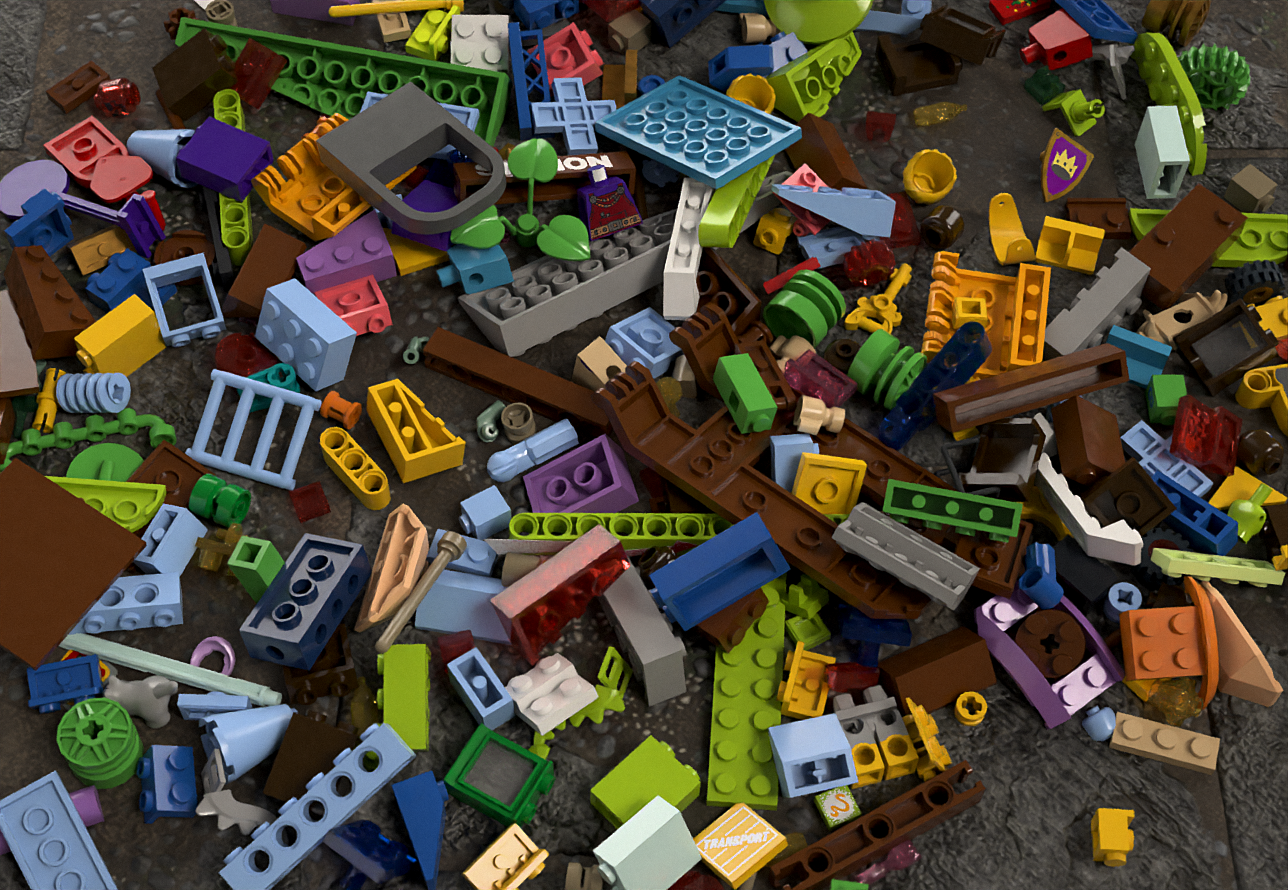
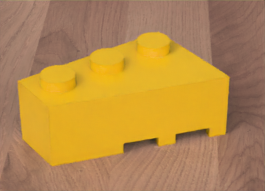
M399 379L368 387L366 411L403 483L462 465L466 442L459 436L456 438L445 428V423L439 417H433L424 408L425 404Z

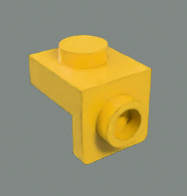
M772 209L760 218L753 244L774 254H780L786 238L793 233V225L797 218L792 216V213L786 209Z

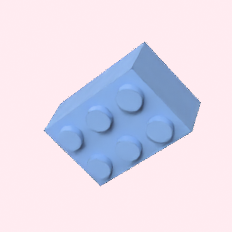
M295 278L267 288L255 337L283 363L292 366L295 373L315 391L344 380L357 332Z

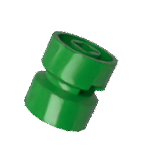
M208 473L203 475L194 486L189 500V509L191 512L206 519L213 518L214 522L231 530L236 529L248 513L251 504V492L235 484L227 486L225 480Z

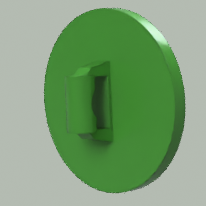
M116 443L97 444L85 449L74 458L68 468L66 477L126 482L144 460L138 453L124 445Z

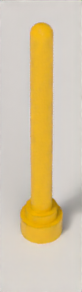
M400 0L332 6L329 8L328 13L331 17L336 18L440 8L450 11L453 5L460 7V12H463L464 2L463 0Z

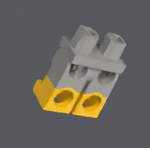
M880 685L863 691L865 702L863 705L855 706L851 694L847 693L833 698V713H836L851 747L858 783L850 784L851 789L881 782L883 775L886 781L913 774L917 768L919 757L903 719L897 710L894 697L887 698Z

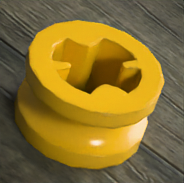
M972 691L961 694L957 699L954 709L958 722L969 727L980 724L987 711L986 700L979 693ZM967 703L973 704V709L976 710L974 715H970L968 709L965 708Z

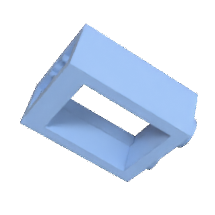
M204 253L142 269L166 346L181 347L189 344L191 339L201 336L204 339L213 338L220 335L221 331L226 330ZM202 275L215 319L170 331L157 288Z

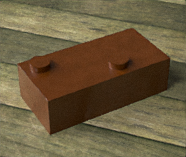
M1198 183L1129 251L1130 254L1151 268L1141 294L1162 310L1169 309L1239 238L1248 217Z

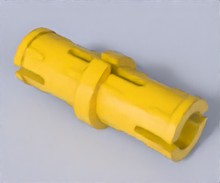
M56 368L46 370L42 392L38 393L36 399L39 405L32 428L40 431L42 422L45 420L43 433H51L53 431L57 409L61 408L56 396V386L59 378L66 373L59 369L57 379L54 381Z

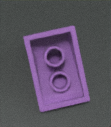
M606 434L523 476L533 513H617L639 501L623 449Z

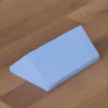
M444 569L416 610L415 628L513 645L527 590L501 586L502 579Z

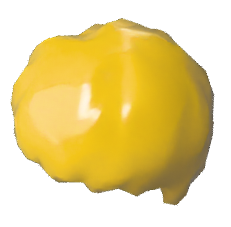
M751 73L741 75L732 81L726 91V96L768 114H771L774 109L776 99L774 89L769 85L767 79L760 75L754 76Z
M926 149L917 152L908 161L902 173L904 190L908 196L918 204L931 205L941 201L952 190L957 179V171L952 164L951 158L946 153H940L937 149Z

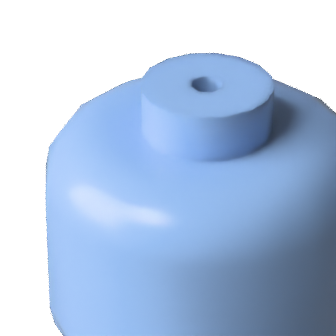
M1097 705L1086 711L1088 717L1082 721V726L1090 737L1095 741L1102 742L1112 737L1116 726V715L1109 707L1099 709Z

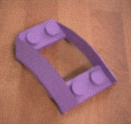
M1019 577L1016 580L1010 599L996 594L974 609V621L978 626V635L986 640L989 653L1015 681L1031 706L1037 708L1046 722L1044 723L1045 727L1049 730L1071 719V715L1114 683L1122 681L1125 672L1092 624L1063 595L1053 609L1064 611L1076 620L1085 635L1086 648L1091 655L1078 664L1070 673L1063 675L1050 685L1030 658L1004 632L1038 608L1019 588Z

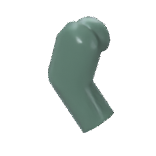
M418 336L413 337L403 354L404 361L408 364L419 362L420 353H423L429 338L426 336L418 338Z
M500 400L495 401L477 417V435L484 442H492L498 436L499 430L497 429L496 421L501 418V414L506 408Z

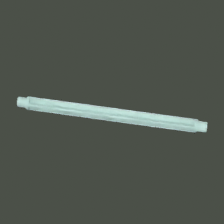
M76 633L74 635H67L58 646L68 650H75L85 655L96 654L99 659L140 671L150 672L157 676H164L167 679L208 691H218L234 696H248L251 703L261 707L265 705H280L282 699L281 693L270 690L268 686L232 678L225 674L87 634Z

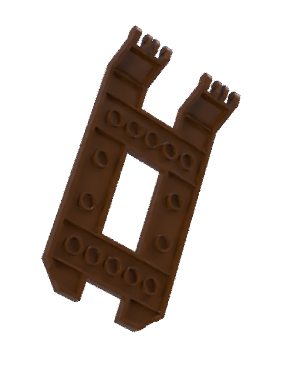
M708 302L701 307L700 313L695 312L682 323V327H676L669 333V338L673 344L682 349L700 388L725 403L713 381V376L719 357L735 355L734 349L739 341L724 310ZM633 361L625 368L626 374L619 372L614 378L607 381L605 384L606 389L599 388L592 393V401L605 411L624 451L733 525L758 512L787 562L871 619H918L934 602L923 592L904 585L895 576L886 571L878 570L870 565L867 560L843 550L836 543V540L832 538L838 526L837 523L753 468L758 461L770 452V436L805 434L804 432L797 431V426L793 424L795 411L785 413L782 410H777L770 430L741 434L725 405L696 430L670 413L650 370L637 361ZM787 380L797 403L801 395L814 398ZM844 418L839 434L827 431L823 426L820 427L817 436L809 434L813 443H818L820 455L863 460L866 463L867 468L860 493L881 507L884 505L888 479L957 491L948 483L847 418ZM883 509L880 511L881 513L889 517V513L882 512ZM909 518L908 524L899 522L953 553L959 533H955L956 526L943 524L942 530L923 527V520Z

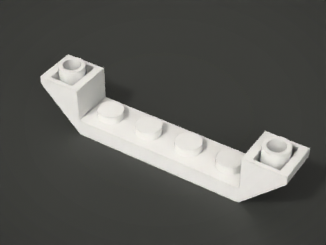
M691 177L684 178L664 268V320H686L697 311L699 301L696 278L703 247L699 244L698 230L716 189Z
M1041 413L1036 414L1034 419H1036L1045 433L1046 439L1034 484L1088 556L1134 566L1140 564L1143 541L1138 531L1135 529L1131 530L1124 519L1101 529L1095 517L1090 518L1085 511L1081 498L1071 493L1065 477L1061 473L1057 474L1053 469L1049 457L1057 455L1054 424L1052 422L1048 423Z

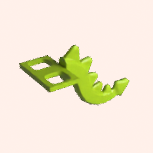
M608 647L597 677L604 685L597 684L595 686L599 697L569 717L574 727H579L585 716L598 725L603 721L605 710L624 711L625 705L622 699L633 670L614 647ZM612 657L614 664L607 678L606 670ZM623 670L625 675L618 691L617 684ZM566 720L555 728L560 731L566 728ZM535 730L533 745L528 750L546 760L551 748L544 743L546 740L553 739L555 737L554 733L550 730L542 736Z

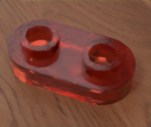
M859 662L826 664L822 680L828 683L827 688L836 692H847L848 688L866 690L870 686L878 684L880 670L872 665Z

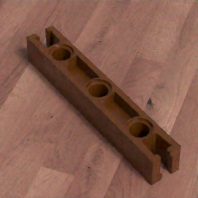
M437 327L423 349V354L427 356L425 367L507 402L524 403L531 408L533 413L552 421L559 422L563 419H568L576 431L595 439L603 434L609 437L613 431L605 411L592 401L591 395L594 391L440 327Z
M964 760L771 866L768 880L773 888L777 889L781 887L779 883L781 879L798 873L803 882L792 889L786 884L782 887V890H823L830 886L832 879L840 880L977 804L981 801L986 788L981 781H978L972 789L960 794L954 792L952 785L958 781L960 783L965 782L968 775L973 773V769L967 760ZM937 796L945 804L941 806L935 805L929 800V797ZM869 830H882L886 837L877 839L869 833ZM819 862L824 865L826 870L820 873L814 872L809 868L808 864Z

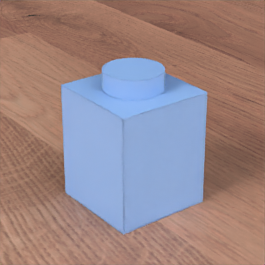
M495 485L460 502L462 515L459 516L460 524L465 533H472L475 539L484 540L509 527L511 509Z

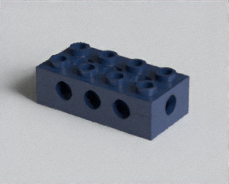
M639 0L644 16L652 21V32L671 48L727 0Z
M307 533L303 535L239 629L251 658L308 671L311 669L371 575L372 569L363 544Z

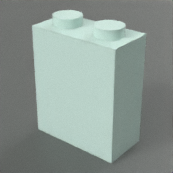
M1177 106L1147 107L1135 142L1146 198H1176L1190 162Z
M656 796L593 850L600 864L597 870L602 878L611 885V890H667L702 859L680 811L660 796Z

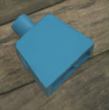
M457 244L447 251L451 265L436 271L442 288L459 282L466 294H473L514 281L508 258L499 244L488 249H476Z

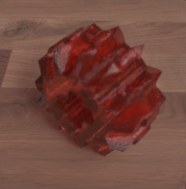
M871 239L866 243L862 241L860 245L852 246L851 251L844 254L843 269L855 287L863 285L864 288H867L871 284L877 285L881 280L886 281L887 276L895 272V256L884 240L876 242L875 239Z

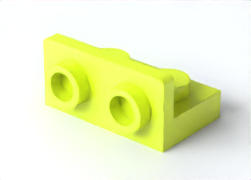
M453 5L449 13L438 9H429L406 42V53L423 59L437 61L442 53L445 54L449 48L450 41L452 40V15H460V7Z

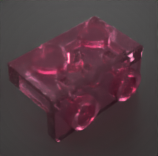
M810 349L803 353L796 361L790 358L785 363L784 377L789 386L795 390H800L808 397L822 400L829 409L833 406L839 408L857 390V382Z

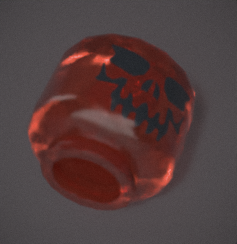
M125 77L101 82L98 85L97 93L94 95L96 107L111 118L132 114L136 111L137 105L141 101L137 85Z

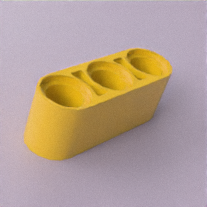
M339 427L326 429L320 436V445L326 464L365 507L371 510L385 508L391 499L388 479L385 473L344 429ZM335 446H341L337 449H331ZM353 467H360L357 470H350ZM373 488H380L378 491H369Z

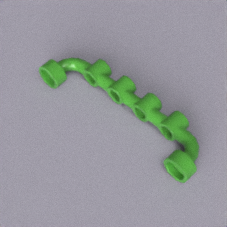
M125 408L118 412L117 420L105 422L104 418L99 415L89 416L85 420L86 427L73 429V426L68 422H59L53 427L54 434L41 436L40 431L27 429L21 433V441L9 444L5 462L0 464V472L12 462L9 459L17 454L24 453L34 456L41 453L42 449L56 446L66 449L72 447L74 442L86 439L92 442H99L104 440L107 435L119 432L123 435H132L138 431V428L152 427L149 431V437L153 448L156 449L163 440L174 446L177 441L175 429L173 426L166 424L159 416L152 414L137 416L136 411L130 408Z

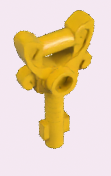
M903 263L899 269H894L889 278L891 282L884 294L871 296L870 299L860 297L857 300V309L852 311L844 321L845 329L852 331L861 328L872 334L878 329H883L891 334L892 327L899 326L902 321V315L897 312V306L893 303V300L901 287H906L911 280V266ZM866 317L876 318L882 325Z

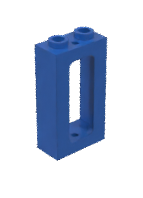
M758 512L650 574L649 576L655 585V588L650 591L659 607L663 608L670 622L678 621L683 630L687 631L791 570Z

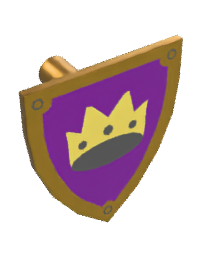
M1058 128L1054 129L1046 150L1040 154V161L1042 162L1041 189L1044 202L1058 199L1070 192L1081 181L1095 156Z

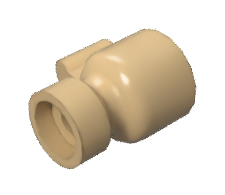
M758 13L739 14V23L742 26L744 43H761L767 37H774L781 33L771 19H766L764 15Z
M779 335L769 347L773 357L778 359L776 362L785 379L789 382L794 378L795 372L803 371L816 356V351L810 342L796 335L790 339Z
M801 395L794 413L793 424L797 426V431L817 436L822 426L827 431L839 434L844 423L845 409L834 406L829 409L822 400Z

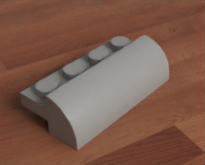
M863 502L852 509L848 519L837 526L832 536L843 550L867 560L874 568L888 572L898 578L904 585L916 588L928 595L932 601L947 606L952 610H955L962 601L980 570L979 567Z

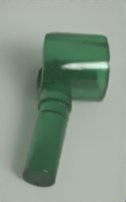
M17 396L13 399L12 407L17 412L14 438L21 439L27 413H34L38 408L37 397Z

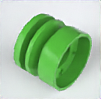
M799 270L783 286L782 291L776 294L766 305L763 317L767 327L776 338L779 335L787 339L795 335L800 336L810 342L815 349L827 335V331L832 329L836 322L843 317L846 311V304L838 288L826 277L811 270Z
M878 329L866 340L854 358L846 377V384L864 396L875 389L874 402L877 404L884 402L885 409L892 413L897 411L916 389L926 367L927 356L921 352L914 354V349L911 346H905L898 352L899 339L883 329Z
M89 698L75 704L64 714L58 725L56 740L60 752L74 775L84 785H95L97 789L113 788L125 783L137 772V764L143 756L144 746L128 712L118 702L107 698Z

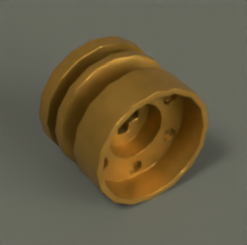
M1150 0L1141 26L1155 33H1161L1167 25H1170L1168 39L1174 41L1180 33L1178 44L1186 47L1202 28L1208 16L1212 0Z

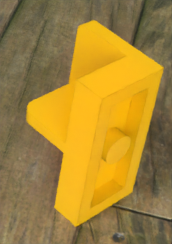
M1046 216L1037 246L1035 262L1092 275L1105 230Z

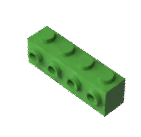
M888 479L882 512L889 513L890 518L901 523L908 524L909 518L923 520V527L942 530V525L947 524L956 526L955 533L975 536L976 530L989 532L988 539L1008 543L1009 537H1017L1023 504Z

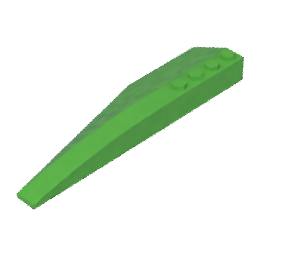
M181 17L175 41V45L178 47L205 28L213 35L218 34L227 44V55L236 66V69H234L235 73L330 117L335 113H339L349 120L360 113L367 92L390 95L407 83L412 82L437 103L478 109L480 116L474 133L493 147L507 112L513 82L506 73Z

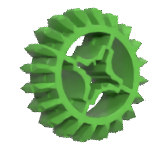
M1202 44L1200 49L1192 46L1189 52L1183 51L1178 58L1198 97L1201 107L1217 110L1222 106L1229 109L1231 104H1238L1239 100L1244 98L1247 93L1251 79L1249 77L1250 69L1249 65L1245 62V57L1238 56L1237 50L1229 52L1227 46L1217 48L1216 44L1212 47Z

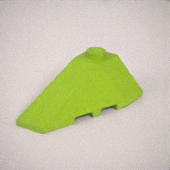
M853 32L842 39H834L815 47L768 75L766 79L776 95L774 107L796 122H799L808 113L817 117L823 116L829 108L827 104L831 98L840 91V83L844 77L849 76L862 55Z

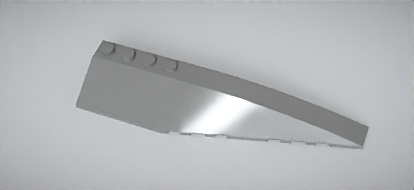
M785 171L764 179L740 233L781 203L771 190L772 184L784 183L793 173ZM677 209L642 220L643 224H640L638 228L632 227L614 233V236L606 239L589 241L590 260L567 261L546 255L512 271L513 282L473 294H464L458 297V301L495 349L510 357L520 356L527 349L537 344L546 343L553 336L576 328L581 322L599 317L604 311L663 282L664 268Z

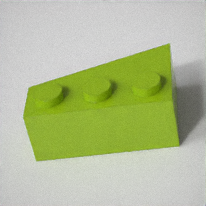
M426 644L391 645L386 653L378 654V675H384V688L378 689L377 693L378 709H384V723L389 724L413 752H429L430 710L428 707V691H430L431 681L428 679V662H431V651Z

